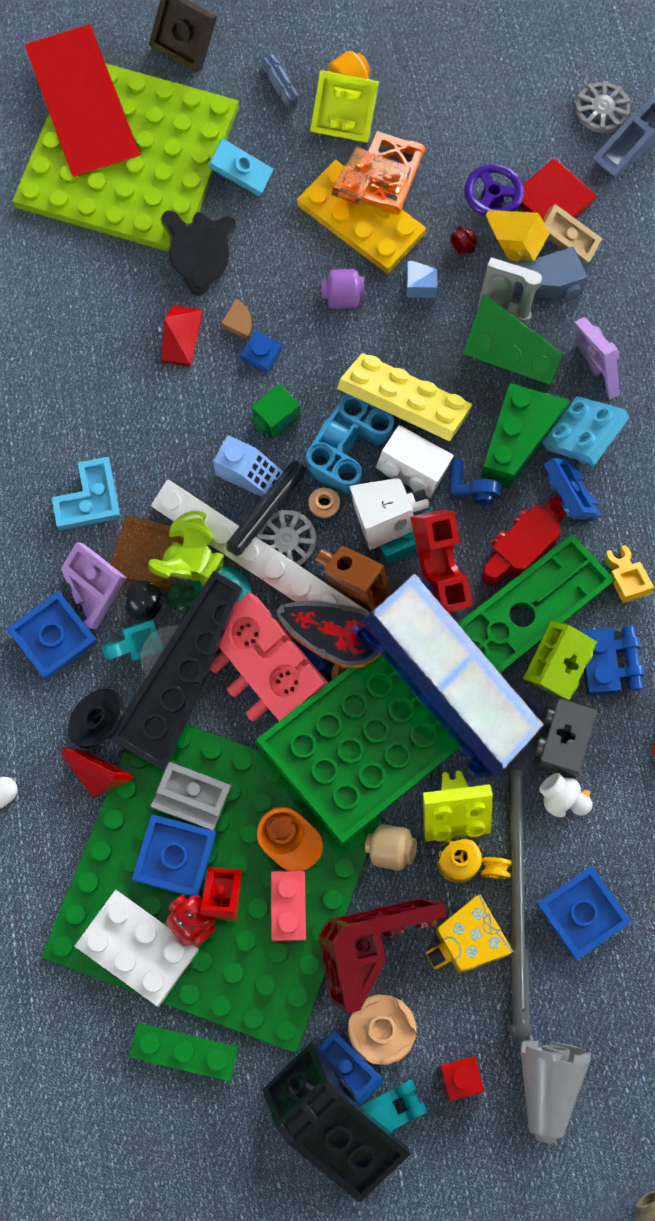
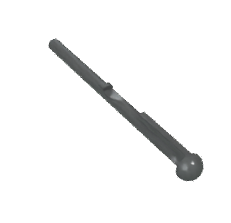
M514 769L509 771L510 860L512 861V1024L506 1025V1029L513 1038L524 1039L532 1032L533 1025H530L529 949L525 948L524 886H526V876L524 873L523 774L522 770Z

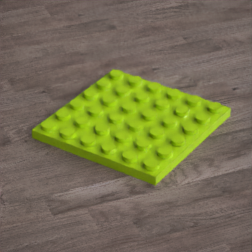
M106 63L140 156L73 177L49 114L12 202L14 207L168 252L170 238L161 224L160 218L164 212L171 210L176 212L186 224L192 223L193 216L200 211L214 174L213 169L207 166L219 141L222 138L224 140L228 138L239 109V100Z

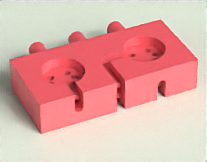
M248 592L236 604L219 645L222 651L214 658L210 670L216 674L231 661L241 675L227 687L228 693L235 698L250 685L260 697V700L246 712L248 718L255 722L269 709L277 720L280 721L327 685L328 681L299 646L291 641L292 638L279 622L272 618L273 615L260 599Z

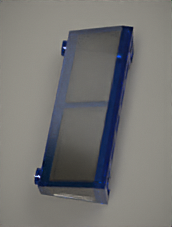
M413 574L350 629L360 641L366 638L369 642H375L370 646L372 650L380 652L463 750L460 753L464 758L472 757L471 762L467 766L477 778L495 777L543 726L538 719L540 714L529 702L524 703L432 594L433 588L423 577L418 578L416 574Z

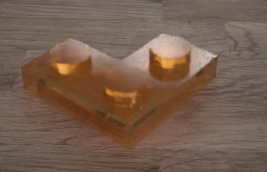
M356 147L334 183L332 195L358 206L370 186L399 196L410 177L411 167Z

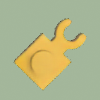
M626 545L621 547V559L614 557L611 550L607 551L605 562L609 568L613 569L610 575L615 579L613 585L623 603L652 594L654 586L641 562L634 564L630 562L631 551Z

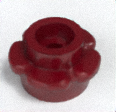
M458 226L457 231L450 235L451 244L459 255L475 251L477 238L470 228L465 230V227Z

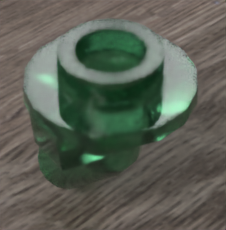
M178 582L169 587V590L164 594V598L170 609H178L182 616L185 617L191 607L189 603L195 599L196 591L192 585Z

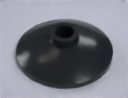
M103 688L85 696L75 707L69 719L68 736L71 742L80 748H91L104 742L115 731L122 717L123 702L119 694L112 689Z

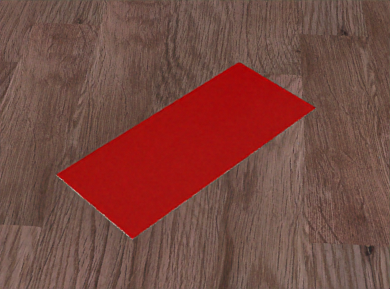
M91 24L24 44L73 177L140 156Z

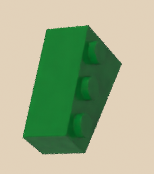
M488 294L483 295L463 354L551 385L563 353L501 306Z
M510 383L480 479L495 480L500 482L502 487L510 489L542 446L543 440L567 410L570 400Z

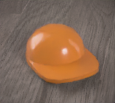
M287 807L273 808L264 813L258 823L257 837L259 845L268 856L287 871L307 870L320 858L323 850L320 834L296 811Z

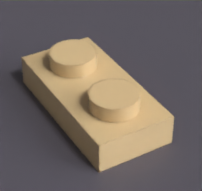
M554 204L551 206L543 219L550 233L547 239L561 250L574 246L581 264L585 266L591 261L602 238L558 205Z

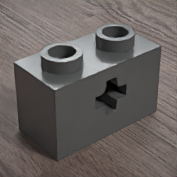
M559 699L555 707L549 706L543 725L549 727L546 738H539L534 756L540 757L537 767L575 779L580 773L597 710L563 699ZM561 732L567 733L568 741L566 744L560 743L561 736L559 735Z

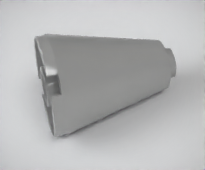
M537 1040L522 1041L520 1052L529 1132L535 1134V1140L544 1143H556V1138L564 1137L591 1061V1053H585L586 1050L563 1043L550 1042L549 1045H542V1048L538 1047L539 1041Z

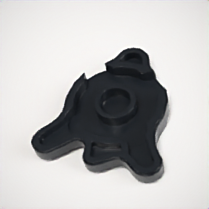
M168 210L162 214L160 221L170 238L168 252L172 269L175 268L183 276V280L187 283L191 293L203 295L207 292L210 284L224 272L228 265V238L236 228V221L230 216H224L217 221H213L203 213L198 212L193 216L192 223L186 224L176 212Z

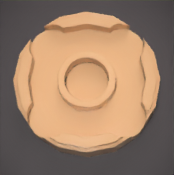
M377 994L367 998L360 1011L352 1013L348 1023V1037L352 1048L364 1060L376 1065H389L400 1061L411 1050L416 1037V1022L412 1011L403 1001L392 996Z

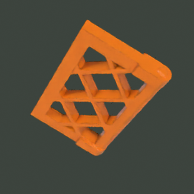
M377 131L350 198L381 208L383 211L392 214H400L426 150L425 146ZM381 145L392 149L383 153L378 152ZM407 153L414 157L411 162H407L402 154ZM396 156L402 165L389 168L384 159ZM378 161L383 171L371 174L370 170L373 163ZM406 171L407 174L404 182L399 183L394 174ZM388 177L393 186L380 189L375 180ZM369 182L374 192L364 191L365 183ZM394 192L399 193L396 200L385 196Z

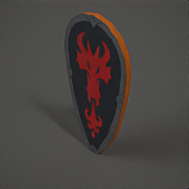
M316 601L292 602L283 604L277 609V617L280 623L295 640L320 657L338 666L348 668L366 666L375 661L384 650L386 643L385 628L378 617L368 611L345 605Z

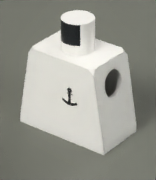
M398 478L350 486L353 506L369 550L412 532L413 528L410 517L414 516L413 512L429 508L428 498L424 489L407 494L402 481Z

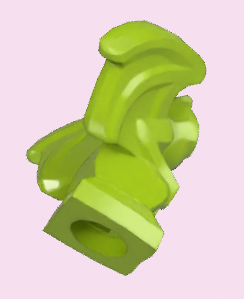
M190 511L182 514L173 522L170 527L169 536H182L183 544L173 542L166 549L162 561L158 559L149 560L148 567L153 574L164 578L173 576L190 579L191 581H200L202 586H204L213 571L221 573L224 555L218 552L212 554L208 547L213 542L214 537L210 528L204 522L207 514L201 511Z

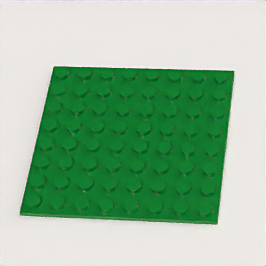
M186 725L171 763L227 783L232 787L221 816L215 826L214 831H216L217 835L199 896L203 899L208 867L242 870L238 923L217 919L214 925L217 930L197 947L199 951L162 1003L297 1053L325 975L318 935L328 919L346 915L368 854L365 852L367 835L374 833L381 814L341 846L262 751ZM125 749L118 768L132 774V779L130 782L107 793L41 958L139 994L75 947L115 890L166 926V919L171 913L168 909L169 905L182 895L132 881L151 814L186 824L190 823L151 809L150 806L157 794L156 792L164 772ZM287 807L296 811L318 831L322 838L323 850L320 858L313 866L303 870L305 871L306 941L272 942L271 872L287 870L279 866L261 848L258 842L257 828L264 813L273 808Z

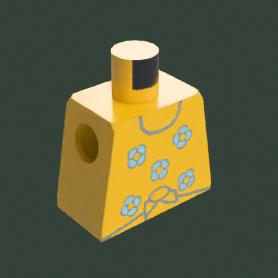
M479 894L436 929L435 933L441 943L426 951L425 954L434 970L452 961L455 969L460 974L505 958L513 950L482 896Z

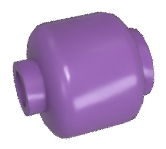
M355 269L330 270L327 280H321L322 299H328V305L331 309L357 308L359 301H364V276L359 277V273Z

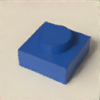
M255 330L240 354L241 360L268 373L282 351V344Z

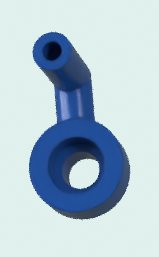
M459 459L451 461L449 493L452 497H471L475 499L476 503L482 505L493 504L494 500L501 498L502 484L491 479L472 480L470 484H462L464 461Z

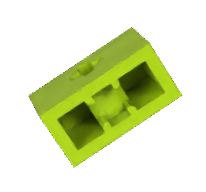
M551 621L523 679L552 696L570 700L572 694L578 688L579 679L586 665L592 659L597 641L568 624Z

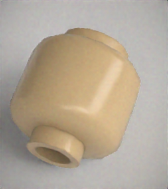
M380 824L374 833L367 835L365 852L370 853V860L376 867L401 871L407 864L411 865L416 855L417 840L412 838V834L407 828Z

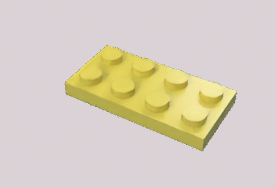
M364 353L358 357L340 378L337 387L338 390L448 441H451L465 421L473 405L457 394L443 391L429 381L417 379L403 369L389 366L381 362L379 358Z

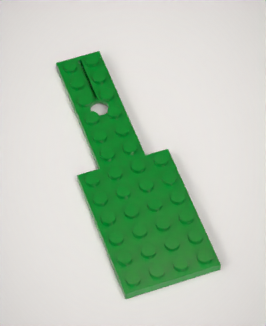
M571 534L430 646L413 626L405 623L386 638L384 650L375 661L363 667L347 668L258 737L256 744L342 846L490 726L495 719L474 695L541 642L551 621L564 624L609 588L615 579L579 540ZM514 606H527L533 612V623L526 627L515 625L510 619V609Z

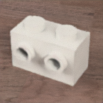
M399 425L382 450L376 468L390 478L400 479L403 484L409 486L414 492L424 489L427 497L431 498L446 474L454 455Z

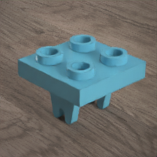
M576 396L542 443L547 451L576 459L581 464L586 462L589 466L594 467L630 417L625 409Z

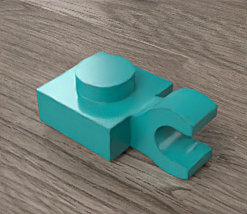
M153 619L121 629L122 640L101 646L105 659L108 658V660L128 653L130 660L135 661L163 650Z

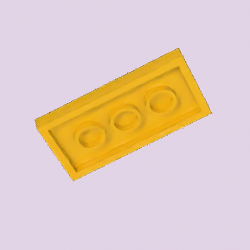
M335 159L297 198V206L386 274H389L423 238L427 228L403 210H401L400 214L396 215L383 211L381 208L351 199V192L358 176ZM365 183L363 190L370 193L374 192L372 186Z

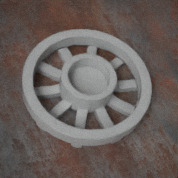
M607 81L589 83L579 93L575 111L579 121L586 128L594 132L609 133L618 130L629 118L631 100L620 85L616 86L607 83ZM598 89H602V95H599ZM607 90L612 91L610 96L607 95ZM591 92L595 98L593 99L592 97H589L586 94ZM616 95H618L621 98L615 101L613 100ZM581 101H587L592 105L581 106ZM625 104V110L615 106ZM590 110L591 115L586 118L583 112ZM616 112L624 116L618 121L613 113ZM595 118L600 121V125L592 123L591 121ZM611 119L614 123L612 125L605 126L606 120Z
M293 510L275 512L257 534V538L262 541L263 539L273 540L274 544L270 546L274 549L278 548V552L281 554L283 552L287 553V557L292 561V552L296 550L302 556L299 561L295 562L300 566L312 557L317 544V535L313 524L306 516ZM286 515L294 516L289 527L286 526L284 518ZM278 517L280 518V523L282 527L280 529H278L273 523H271L274 519ZM298 518H300L306 525L295 530V525ZM269 526L275 532V535H265L266 527ZM309 529L311 539L300 538L299 535ZM300 543L311 544L307 553L299 548Z

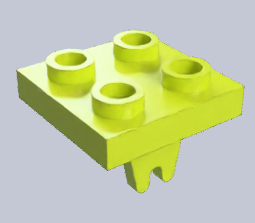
M321 70L310 132L368 143L379 81Z
M456 771L454 780H451L449 774L444 772L442 774L441 791L423 793V832L425 842L434 840L442 842L453 837H479L483 834L491 833L493 803L491 785L468 787L461 771Z

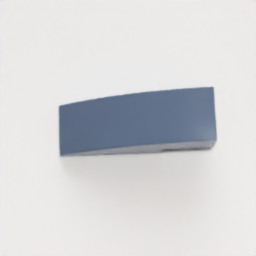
M654 94L636 114L632 113L592 158L614 178L631 166L655 143Z

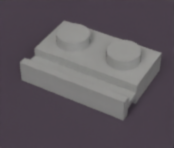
M169 762L150 807L153 810L192 825L214 831L232 787L227 783Z

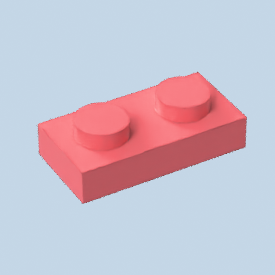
M305 871L271 872L272 942L306 941Z

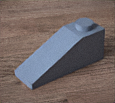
M574 246L536 258L534 262L527 261L518 264V266L534 270L542 276L540 288L535 291L534 299L553 301L562 298L572 299L580 295L584 290L587 275ZM516 282L513 296L521 297L524 288L522 283Z

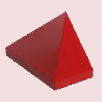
M177 305L171 307L164 318L161 362L192 366L203 310Z
M63 748L61 753L93 799L130 782L132 779V774L83 749Z
M208 867L200 915L238 923L242 870Z

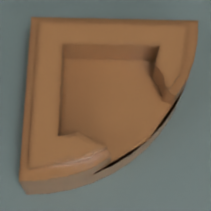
M235 299L221 323L222 328L249 341L252 333L251 315L248 308L241 301Z

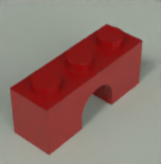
M436 510L410 517L427 602L431 603L432 611L445 614L473 606L467 574H462L458 570L454 560L453 546L460 543L454 511Z

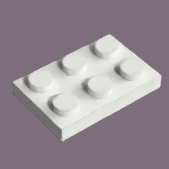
M117 890L113 892L75 945L77 949L157 1007L161 1005L199 951L192 944L188 946L183 945L169 927Z

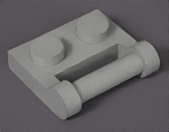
M491 257L477 308L480 306L483 295L488 294L524 324L528 325L532 316L530 309L535 291L540 288L542 282L541 274L534 270ZM516 282L522 283L524 287L519 305L511 303Z

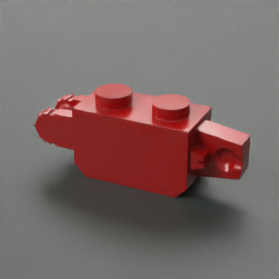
M555 496L541 507L536 504L529 512L526 509L522 510L513 520L514 526L507 533L503 530L491 542L493 546L490 555L491 559L486 563L481 578L484 584L491 587L492 585L495 586L507 574L512 578H516L556 545L557 538L560 536L559 524L567 515L562 507L560 498Z

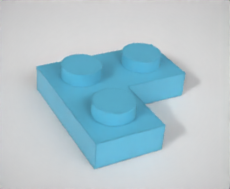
M109 456L78 462L82 492L52 497L58 531L121 519Z

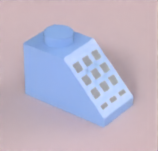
M229 435L226 437L213 461L216 476L262 498L283 473L280 468L259 450Z

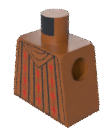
M341 546L335 555L323 549L315 559V566L324 570L330 586L373 614L390 591L384 566L346 546Z

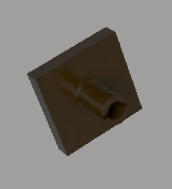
M160 0L149 46L198 72L203 68L217 15L190 0Z

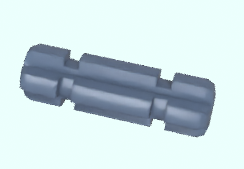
M272 54L261 59V67L265 74H269L268 78L278 95L282 96L281 100L285 106L290 107L298 103L299 94L294 87H291L292 83L283 68L278 65L279 62Z

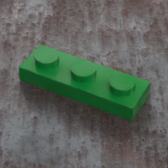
M138 1023L129 1058L231 1082L239 1047Z

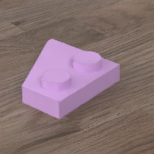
M586 317L575 321L577 346L583 357L587 360L594 376L603 375L605 379V395L609 400L619 396L617 366L619 352L614 343H609L603 337L599 327L593 326Z
M76 542L61 567V571L66 582L71 586V593L76 604H81L87 617L84 621L89 629L97 630L127 577L84 543Z

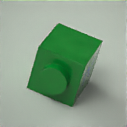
M280 383L251 405L252 424L261 434L266 432L272 440L300 418V404Z

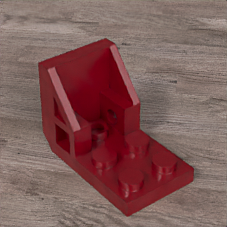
M422 897L328 919L318 938L331 1003L347 1014L360 1011L386 961L381 932H383L384 936H393L403 933V927L416 924L417 928L437 925L436 919L447 917L444 903Z

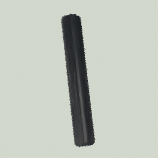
M292 461L227 541L226 549L228 552L235 556L243 553L304 476V465L299 464L297 461Z

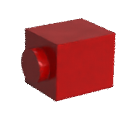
M475 1056L438 1066L447 1101L484 1092Z

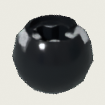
M142 580L134 582L125 594L128 598L124 608L136 620L145 621L153 619L161 608L159 601L163 594L160 588L151 581Z

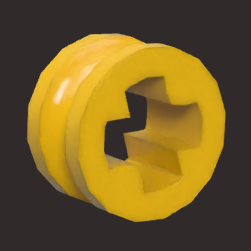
M484 857L482 858L484 870L480 871V876L492 879H510L511 874L508 873L507 868L511 866L512 861L504 858Z

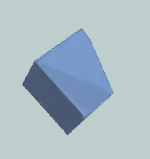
M407 261L406 298H436L438 290L437 269L414 261Z

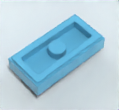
M223 138L219 141L207 166L258 197L263 193L273 171V168Z

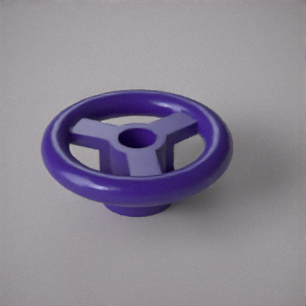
M487 164L478 167L468 176L464 186V194L469 206L478 214L486 217L488 210L514 212L522 202L524 188L520 177L512 169L500 164ZM490 173L506 176L513 183L514 187L502 186L500 183L494 182ZM478 178L484 183L480 202L476 200L473 194V187ZM505 197H514L507 206L502 207Z

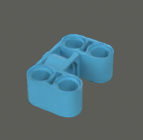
M349 394L345 395L331 416L324 422L317 437L307 450L308 474L339 494L351 495L350 486L361 484V466L355 459L349 457L347 453L358 437L376 446L386 445L393 435V415ZM349 409H357L360 411V413L358 415L352 416L347 414L346 411ZM375 424H383L387 428L383 431L375 430L372 426ZM322 457L328 460V462L324 465H317L313 460ZM343 473H351L355 478L345 481L339 476Z

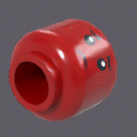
M183 894L168 907L171 913L166 919V924L185 946L194 944L195 947H198L217 930L214 926L217 919L200 915L202 898L199 895H193L187 899Z

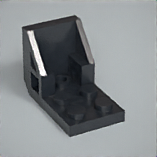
M312 1042L262 1089L275 1127L288 1145L359 1203L410 1155L408 1147L361 1108L354 1091L321 1049Z

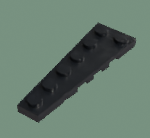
M216 571L212 572L122 715L117 728L109 736V739L165 772L168 763L172 761L243 589L240 585Z

